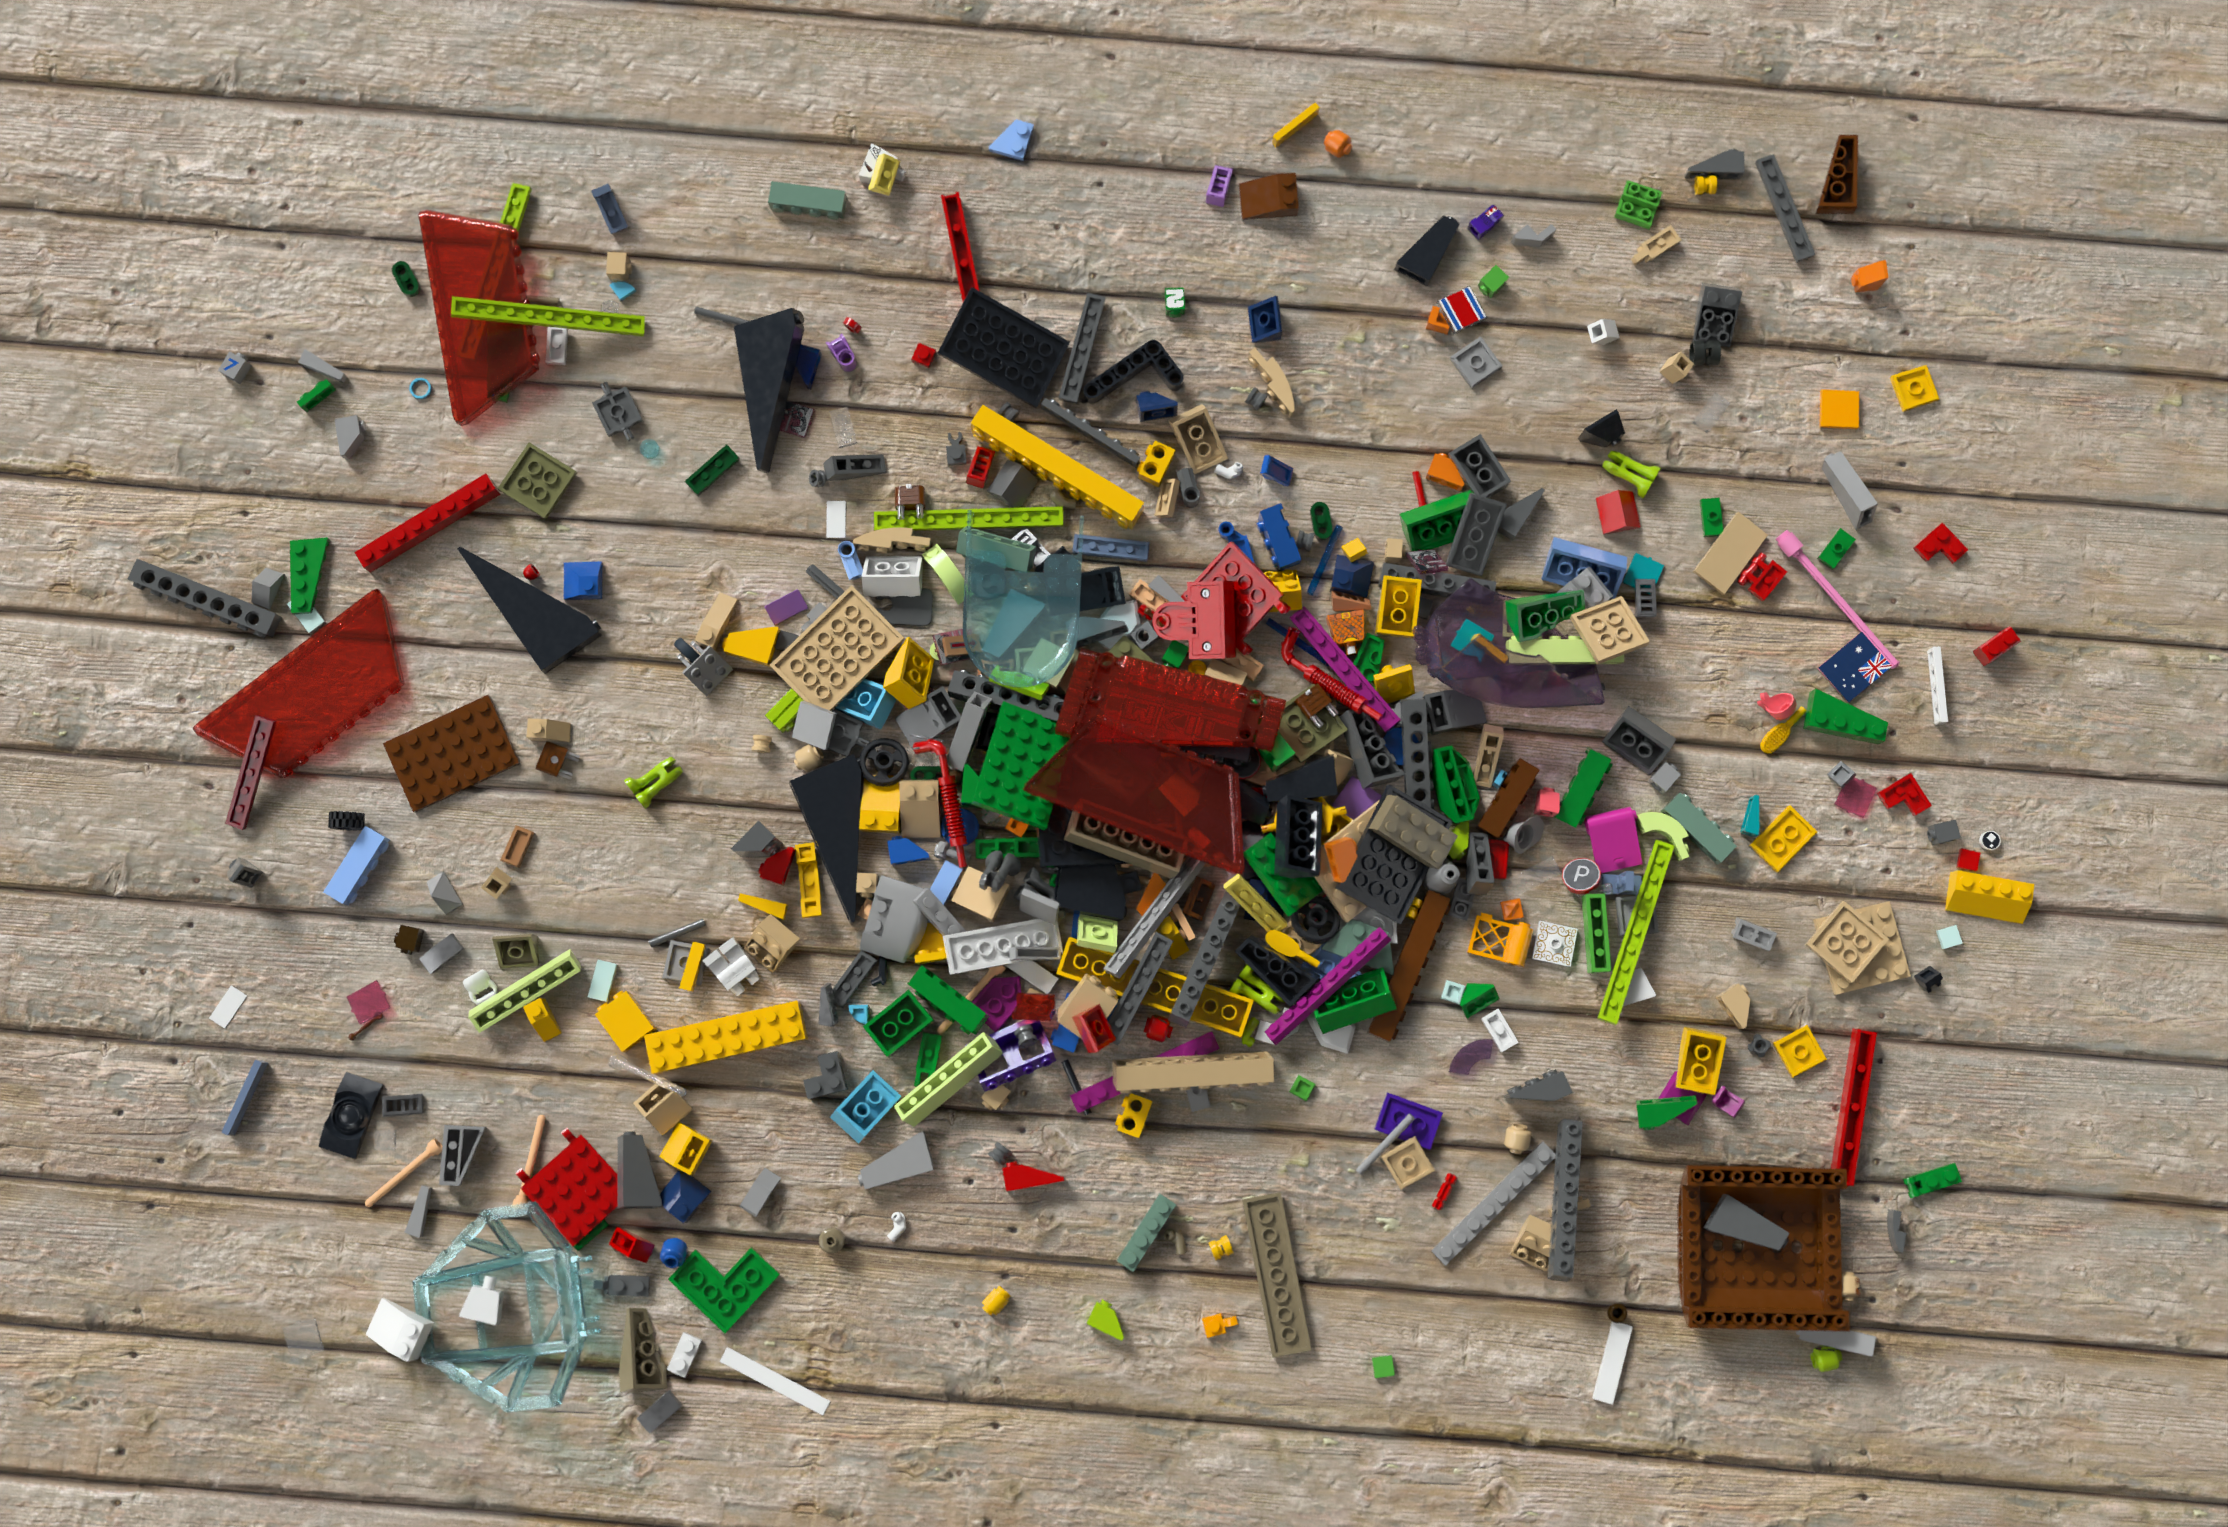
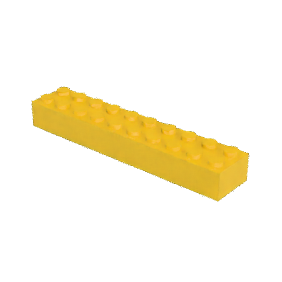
M985 405L981 406L971 421L973 437L978 441H986L997 452L1001 450L1011 461L1017 460L1028 471L1032 469L1037 472V476L1041 479L1052 481L1056 488L1060 490L1065 489L1076 500H1083L1090 509H1098L1105 518L1116 520L1117 524L1123 529L1129 528L1132 530L1144 512L1143 501Z
M1069 937L1056 975L1076 982H1080L1086 973L1089 976L1094 975L1101 981L1103 986L1106 988L1108 986L1116 991L1117 996L1122 997L1140 961L1134 959L1119 979L1108 974L1103 969L1115 953L1077 946V939ZM1159 968L1141 1004L1171 1014L1187 977ZM1206 984L1190 1021L1241 1038L1254 1000Z

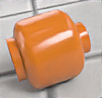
M1340 130L1330 131L1324 139L1325 150L1337 158L1348 155L1352 149L1351 137Z

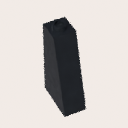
M1443 215L1397 261L1394 270L1428 286L1460 223L1451 216L1446 217Z
M1329 754L1267 779L1266 785L1262 786L1263 796L1267 797L1268 802L1280 801L1286 795L1299 798L1337 795L1334 754Z
M1211 762L1197 803L1260 825L1264 824L1265 819L1269 820L1272 809L1269 808L1271 802H1268L1266 797L1235 778L1217 764Z

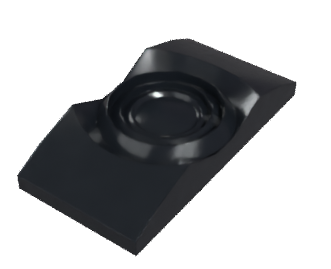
M1120 566L1098 568L1044 579L1051 616L1126 604Z
M346 1072L335 1093L333 1106L323 1126L318 1147L357 1159L384 1084Z

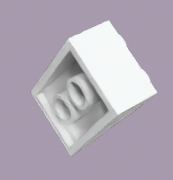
M382 1298L366 1335L389 1353L409 1362L419 1358L434 1322L386 1298Z

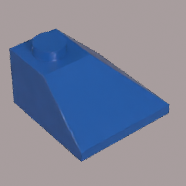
M602 561L564 562V600L602 599Z

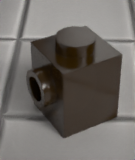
M400 925L399 932L394 937L395 948L401 949L400 953L412 955L413 951L419 952L424 930Z

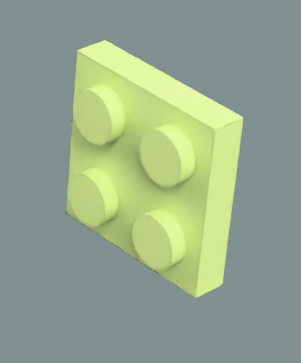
M1080 914L1078 918L1077 946L1115 953L1117 949L1118 921Z

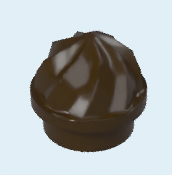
M1613 1303L1608 1307L1607 1316L1612 1322L1621 1323L1627 1317V1309L1620 1303Z

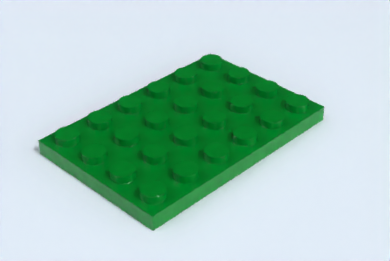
M1003 701L971 804L1045 830L1054 804L1074 728Z

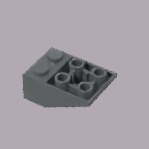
M1709 283L1701 284L1693 341H1703L1704 343H1707V341H1719L1721 346H1731L1742 290Z
M942 686L928 694L925 702L907 709L897 716L895 720L913 748L915 742L927 741L930 738L936 739L958 726L961 715Z
M1478 686L1445 690L1427 694L1423 697L1426 699V702H1429L1430 713L1427 714V722H1430L1431 735L1487 723Z
M1555 1069L1543 1073V1078L1541 1079L1537 1077L1524 1082L1526 1086L1521 1087L1519 1085L1508 1089V1094L1503 1096L1508 1099L1556 1101L1573 1092L1564 1072H1557Z

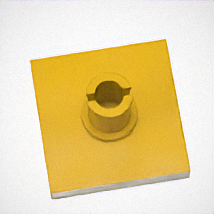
M1410 664L1395 669L1391 665H1386L1382 668V673L1373 675L1375 690L1387 704L1415 694L1413 670Z

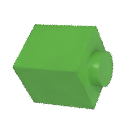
M1495 265L1480 280L1478 284L1480 292L1492 298L1507 283L1509 276Z

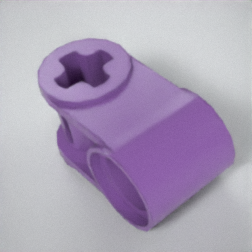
M840 334V337L831 342L827 341L826 345L840 367L846 372L853 371L857 366V362L844 335ZM846 358L852 359L849 363H843Z

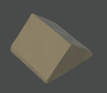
M523 934L494 936L492 938L500 968L539 966L537 935Z

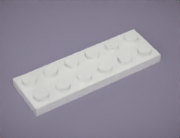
M1041 919L943 936L950 975L1028 961L1010 960L1009 948L1015 946L1060 947V954H1063L1058 922L1053 925Z

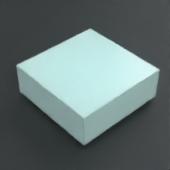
M1957 925L1936 931L1942 949L1962 944Z
M1446 980L1441 999L1460 1005L1465 986Z

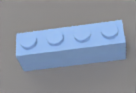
M364 826L325 888L324 893L342 904L349 906L350 903H353L357 898V891L360 886H364L367 882V875L377 866V859L381 853L383 854L387 850L390 839L372 828Z

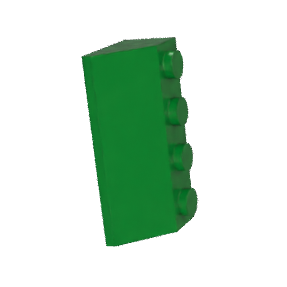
M1467 490L1400 513L1402 530L1410 551H1426L1452 543L1469 494L1472 491Z
M1382 967L1350 978L1314 1011L1322 1034L1397 1009L1384 968Z

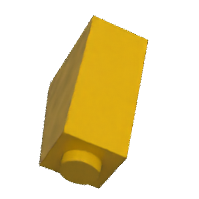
M774 626L729 633L728 638H724L722 648H724L726 655L770 667L780 629Z

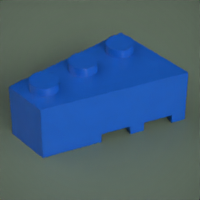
M1281 503L1260 511L1258 522L1256 523L1259 532L1264 534L1265 539L1263 542L1266 549L1271 551L1272 557L1270 559L1273 567H1277L1278 571L1293 567L1301 562L1294 537L1291 536L1288 529L1289 523L1284 519L1281 509H1283Z

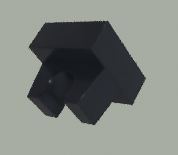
M1928 966L1914 976L1916 982L1928 993L1932 992L1931 987L1933 985L1941 986V980L1943 979L1941 973L1931 966Z

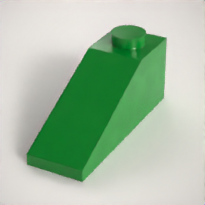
M1696 1096L1636 1100L1639 1128L1654 1130L1655 1127L1663 1125L1697 1104Z

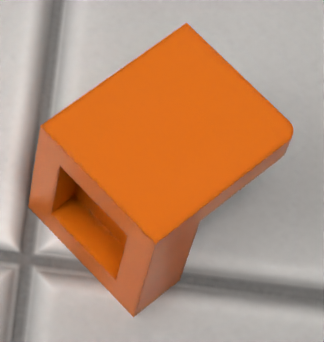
M1432 306L1426 329L1447 335L1451 321L1446 314L1439 313L1440 307Z

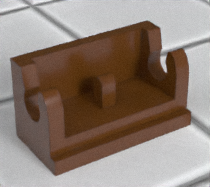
M1196 876L1182 911L1184 915L1202 921L1215 888L1214 883Z

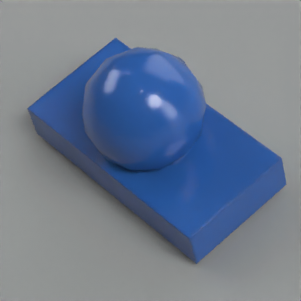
M1264 455L1260 473L1267 480H1274L1283 486H1289L1294 468L1270 455Z

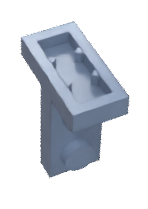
M606 184L591 190L610 233L614 234L628 228L611 186Z
M1625 871L1619 875L1602 874L1601 894L1637 896L1642 876H1634V871Z

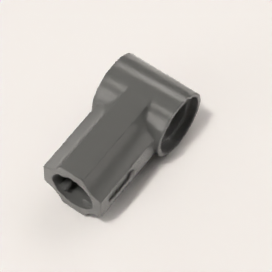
M1181 469L1176 474L1180 481L1183 503L1188 508H1194L1199 503L1200 492L1197 488L1193 469ZM1193 494L1196 496V499L1189 500L1186 496Z

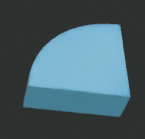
M620 281L610 284V287L620 301L636 292L635 288L626 282Z
M1501 769L1492 786L1497 789L1500 788L1507 776V772Z
M848 1005L849 1011L856 1021L862 1024L869 1022V1005Z

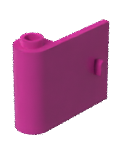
M1631 807L1586 816L1584 819L1586 832L1591 839L1594 861L1599 866L1601 873L1643 864L1635 825L1637 814Z

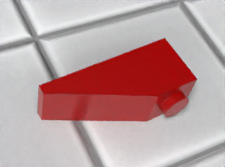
M1017 1161L1006 1163V1167L1002 1168L1006 1191L1065 1181L1063 1176L1023 1164L1018 1165Z

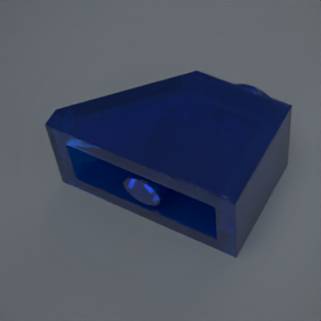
M801 344L795 367L807 389L811 390L822 354L820 349Z

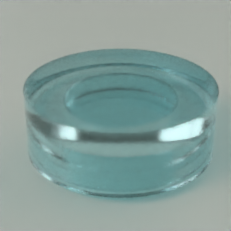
M646 439L640 445V452L645 458L653 459L658 456L660 448L656 441Z

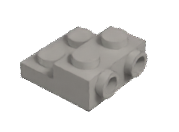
M1590 567L1586 568L1557 592L1584 590L1585 609L1607 602L1613 597Z

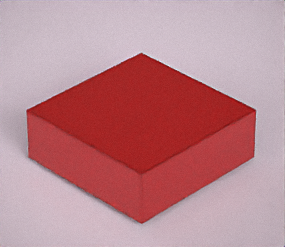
M1963 848L1959 849L1956 868L1976 872L1981 852Z

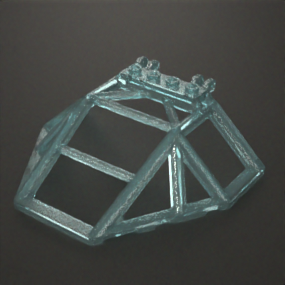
M537 1202L482 1210L479 1217L474 1222H471L452 1241V1244L435 1258V1261L429 1268L412 1281L416 1314L432 1321L428 1286L470 1276L472 1286L480 1285L479 1274L523 1264L533 1344L487 1348L484 1322L476 1321L479 1349L435 1352L433 1329L431 1328L420 1353L421 1362L428 1366L432 1365L447 1374L456 1383L464 1384L469 1387L468 1390L492 1404L499 1405L507 1413L561 1406L583 1350L585 1340L590 1334L601 1333L600 1328L587 1330L586 1322H596L599 1320V1315L586 1317L581 1274L593 1273V1268L589 1267L580 1270L579 1262H588L592 1260V1257H578ZM528 1215L553 1248L525 1252L500 1219ZM485 1225H488L502 1245L475 1236ZM465 1246L499 1257L442 1270ZM553 1260L555 1279L538 1262ZM532 1269L557 1293L558 1309L541 1337ZM560 1321L562 1340L547 1342ZM566 1352L550 1394L520 1398L537 1356ZM512 1358L482 1381L453 1365V1363ZM517 1370L508 1396L492 1388Z

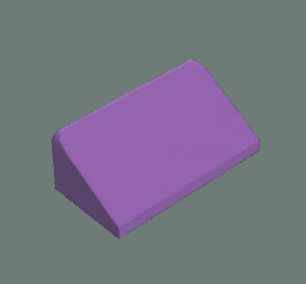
M798 589L764 606L774 626L808 609Z

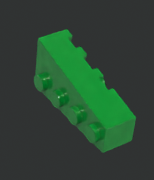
M1816 688L1809 692L1803 729L1878 745L1885 742L1888 722Z
M1246 696L1233 706L1234 709L1242 711L1238 726L1248 739L1253 740V745L1258 749L1260 756L1271 771L1275 773L1291 762L1296 753L1280 732L1271 724L1269 717L1262 713L1257 701Z
M1587 747L1585 751L1587 753L1586 758H1583L1577 767V775H1574L1570 781L1568 793L1565 792L1560 802L1559 813L1554 816L1575 828L1583 823L1586 817L1584 815L1586 808H1590L1595 798L1592 796L1595 790H1600L1604 782L1601 780L1604 773L1608 774L1613 765L1610 763L1611 758L1590 747Z
M922 965L908 982V985L916 990L915 994L923 1000L925 998L931 1002L929 1005L938 1012L940 1009L946 1013L945 1017L952 1023L955 1021L960 1023V1029L968 1035L970 1032L976 1035L990 1017Z

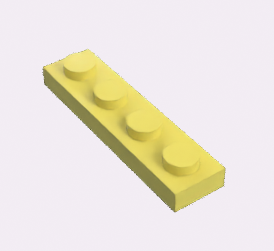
M1239 873L1224 884V889L1267 932L1270 930L1281 931L1287 926L1286 920Z

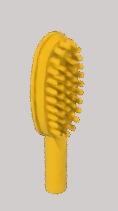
M1801 706L1785 723H1779L1774 726L1760 743L1761 750L1764 753L1770 754L1781 747L1788 739L1791 727L1807 712L1806 709Z
M1270 930L1266 933V942L1277 952L1289 957L1297 956L1315 968L1320 964L1319 960L1302 951L1299 944L1287 934L1277 930Z

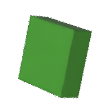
M1298 1075L1289 1092L1307 1101L1316 1084Z
M1392 1355L1372 1357L1374 1378L1395 1376Z

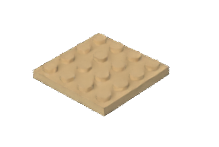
M1890 901L1855 909L1889 940L1853 983H1849L1825 962L1834 995L1911 977ZM1829 916L1813 920L1816 931Z

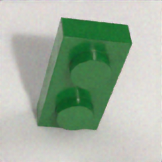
M325 379L318 382L310 392L302 394L297 403L307 413L336 391V388Z

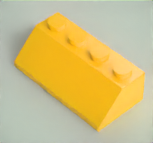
M1959 870L1950 872L1945 910L2023 924L2032 905L2035 884Z

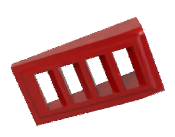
M977 446L966 477V484L984 488L996 451ZM979 454L987 456L989 459L979 457Z

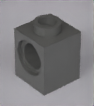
M1152 620L1146 621L1130 634L1133 637V643L1141 650L1149 648L1161 638L1155 632ZM1144 631H1147L1149 634L1147 641L1143 638Z
M1956 819L1928 826L1927 836L1929 841H1932V845L1961 838Z

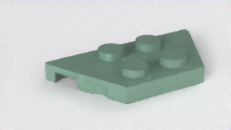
M1352 919L1322 947V950L1345 958L1377 928ZM1390 942L1369 960L1365 966L1374 969L1383 967L1385 973L1393 975Z

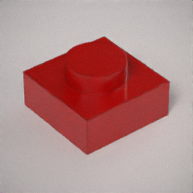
M918 343L911 360L929 368L936 349Z

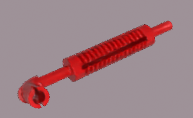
M1289 627L1284 641L1281 642V656L1284 662L1303 672V678L1306 681L1315 685L1319 684L1326 694L1340 701V703H1343V705H1346V707H1349L1357 714L1365 712L1379 722L1383 715L1368 706V699L1360 696V694H1357V692H1354V690L1340 683V681H1337V679H1334V677H1331L1315 665L1308 667L1295 659L1293 647L1300 631L1294 627Z
M933 738L927 741L915 742L913 748L920 747V749L914 750L916 754L931 752L936 753L937 756L939 755L943 777L938 778L939 786H941L940 790H942L941 797H944L942 801H944L943 808H946L944 811L946 812L945 815H947L945 819H947V826H949L947 828L949 830L948 833H950L949 837H951L949 839L950 846L956 847L959 868L966 867L963 845L967 844V837L964 835L966 832H964L965 828H963L962 810H959L961 807L959 806L960 803H958L960 800L957 799L959 796L957 795L958 792H956L958 790L956 788L957 785H955L956 778L955 775L950 776L946 756L948 754L947 749L941 742Z

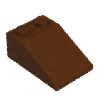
M1296 173L1275 174L1239 183L1242 220L1293 217L1298 215Z

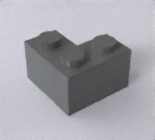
M838 1051L817 1056L822 1075L803 1080L807 1099L809 1100L848 1090Z

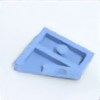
M1015 120L989 146V151L1023 161L1034 125Z

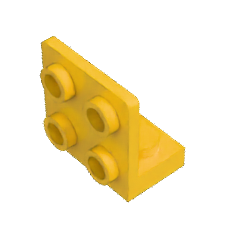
M927 923L923 939L915 951L916 964L947 960L943 936L932 923Z

